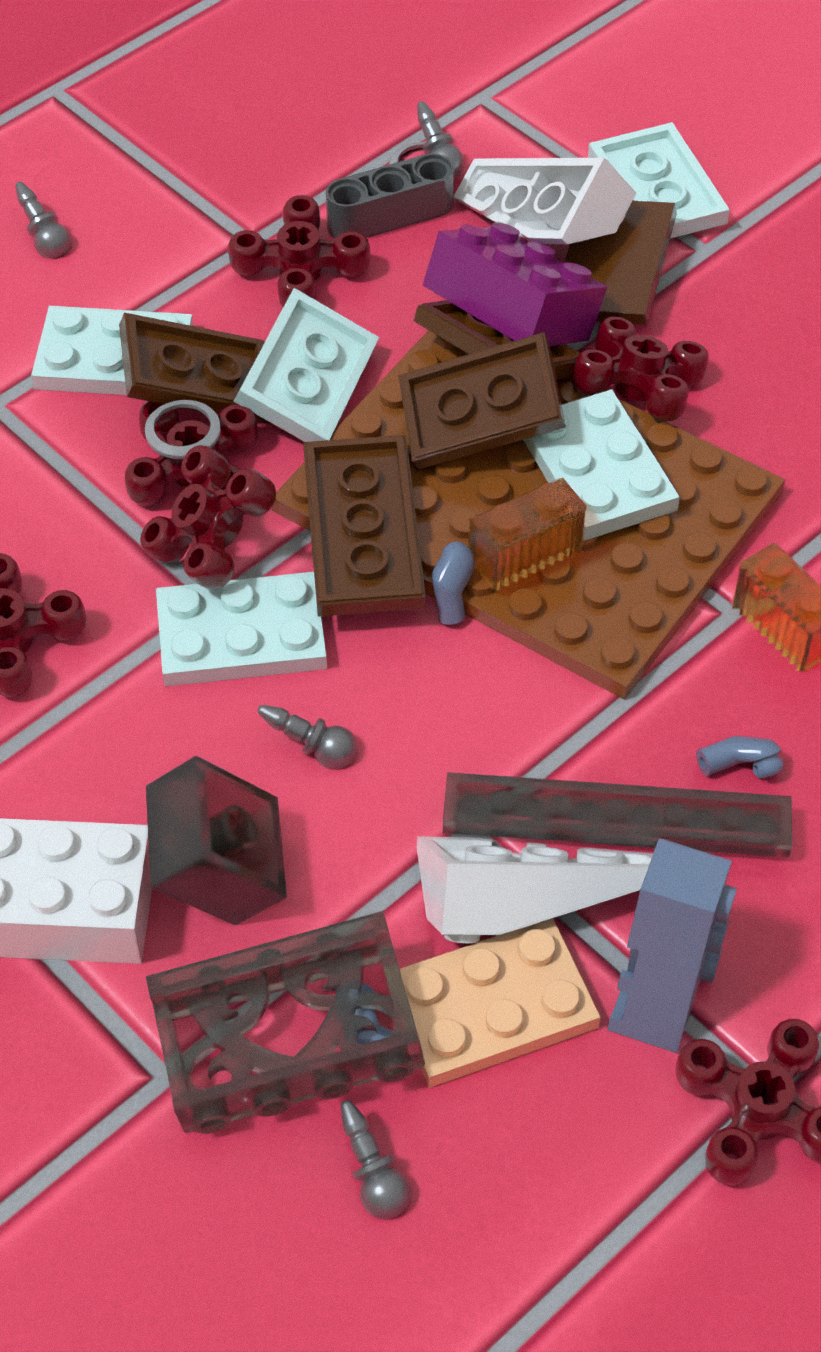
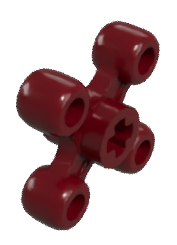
M306 195L291 197L285 203L283 208L284 225L279 229L277 239L266 240L255 231L243 230L235 233L228 244L230 265L235 272L241 275L257 274L267 266L279 268L278 296L282 307L294 288L316 300L315 281L320 277L321 268L334 267L339 273L353 277L363 274L368 269L371 258L368 239L359 232H344L331 241L320 239L319 227L321 220L319 206L313 198Z
M607 317L599 325L595 349L584 350L578 355L572 374V383L579 392L590 396L605 392L609 389L610 385L614 384L615 390L621 396L631 400L646 401V410L652 417L663 421L677 420L685 410L689 393L688 386H695L702 381L708 365L709 354L704 346L692 341H680L668 352L666 344L647 335H636V328L629 320L621 317Z
M147 401L141 407L139 425L145 440V424L148 417L153 411L164 404ZM239 404L225 407L218 415L221 432L217 443L212 448L221 454L228 450L233 452L248 450L254 445L258 435L255 414L250 408ZM177 408L164 413L157 420L154 428L155 434L161 441L173 446L195 444L202 440L210 430V427L203 422L195 420L180 422ZM160 455L156 459L140 457L133 460L125 470V486L131 500L143 506L153 505L164 497L167 487L173 482L182 487L190 486V483L187 482L181 472L183 459H171ZM230 464L231 471L229 479L235 472L240 470L232 464ZM227 481L226 484L221 488L222 490H225V489H226V486H227L228 481Z
M198 445L190 449L183 458L181 472L187 482L190 483V486L181 491L176 498L172 508V518L162 516L152 518L144 526L140 542L147 554L161 562H178L186 554L183 565L186 575L200 586L216 590L224 587L234 573V560L225 550V547L230 545L239 535L243 524V515L259 517L266 514L274 505L277 492L275 485L270 479L253 469H240L229 479L231 471L229 461L215 449L209 446ZM228 481L227 486H226V489H225V490H222L221 488H222V487L226 484V482ZM193 542V546L187 552L189 544Z
M0 553V695L15 697L25 692L31 684L32 670L25 652L32 644V637L39 634H50L53 638L59 640L76 638L85 628L86 612L81 598L68 590L52 592L43 602L38 604L24 603L22 596L19 595L22 577L18 564L11 556Z
M787 1019L780 1022L772 1030L768 1042V1059L747 1066L746 1069L733 1065L726 1059L721 1047L707 1039L692 1040L680 1050L675 1070L676 1078L681 1087L688 1093L697 1096L708 1094L718 1096L728 1104L731 1110L732 1122L727 1127L718 1130L710 1138L705 1153L706 1168L710 1175L719 1183L737 1185L746 1181L753 1173L758 1158L757 1143L760 1140L772 1138L779 1133L793 1137L800 1143V1147L807 1157L812 1161L821 1163V1133H819L821 1132V1106L816 1108L800 1100L795 1093L793 1080L797 1075L806 1072L814 1064L819 1049L818 1035L814 1028L806 1021ZM700 1065L705 1067L706 1069H701L696 1066ZM724 1153L733 1154L736 1157H738V1159H731L727 1157Z

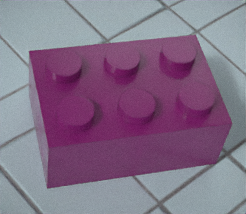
M495 222L492 223L491 227L486 228L464 224L457 230H442L438 232L424 278V287L514 341L545 332L550 346L589 341L607 290V286L591 278L592 273L589 269L575 263H565L554 257L555 251L552 248L520 238V231L504 223Z

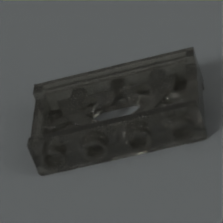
M383 911L146 976L168 1075L173 1108L185 1133L194 1131L201 1134L214 1133L229 1126L233 1120L254 1114L264 1117L278 1115L287 1111L293 1103L315 1097L320 1099L338 1098L349 1093L354 1086L375 1080L381 1082L399 1081L411 1075L414 1069L425 1065L421 1042ZM381 963L390 996L378 993H361L364 968ZM328 978L327 983L322 986V991H336V994H316L307 990L306 985ZM286 989L302 1005L311 1009L329 1011L315 1035L294 1057L265 1049L242 1036L262 1018L268 1006L270 994ZM250 1000L251 1006L245 1014L230 1024L225 1022L239 1015L237 1010L229 1009L228 1005ZM356 1009H376L392 1019L394 1028L390 1037L362 1045L357 1043L356 1039L361 1032L366 1030L377 1032V1028L367 1017L355 1015ZM193 1016L206 1036L193 1043L182 1053L176 1020ZM219 1048L222 1052L211 1061L208 1068V1076L211 1079L217 1072L227 1071L232 1074L231 1081L202 1090L196 1088L191 1082V1075L195 1065L204 1055ZM251 1070L258 1074L252 1075Z

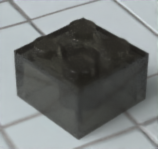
M194 756L146 785L152 889L235 926L287 898L278 797L198 756Z

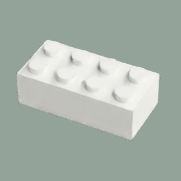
M0 818V957L142 964L156 866L150 826Z

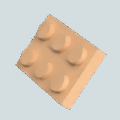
M553 918L386 973L387 989L429 1088L598 1029L600 1024V1015Z

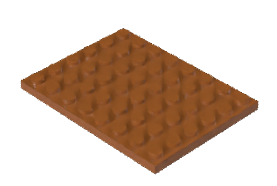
M428 330L334 430L330 440L406 435L425 593L435 598L432 573L441 558L444 547L452 542L464 543L475 555V569L462 592L465 615L625 700L781 496L785 479L666 421L656 419L649 413L618 399L680 497L678 511L582 541L524 440L417 470L412 462L398 375L468 355L465 351ZM572 377L557 380L562 405L590 396L575 389ZM304 462L277 491L272 511L310 531Z

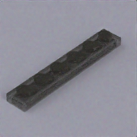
M447 772L443 833L655 848L658 839L661 838L699 851L789 857L793 846L791 796Z

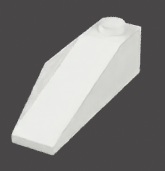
M605 158L474 159L454 197L460 203L494 222L515 227L520 231L519 236L530 242L568 245L616 233L626 216V212L636 192Z
M417 836L416 847L426 918L444 935L446 940L457 943H476L480 941V935H502L639 891L653 856L652 853L580 848L577 850L576 858L568 857V852L564 850L546 847V844L527 842V846L522 848L521 853H515L506 848L492 846L493 839L474 837Z

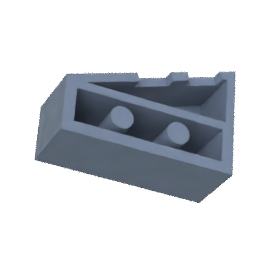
M661 838L658 839L640 889L627 948L631 949L627 971L622 969L617 986V990H620V993L610 1016L608 1031L674 1053L678 1052L701 980L713 983L722 955V946L730 922L729 916L738 889L727 885L731 860Z

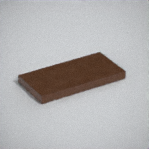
M406 435L303 442L318 617L426 609V595Z

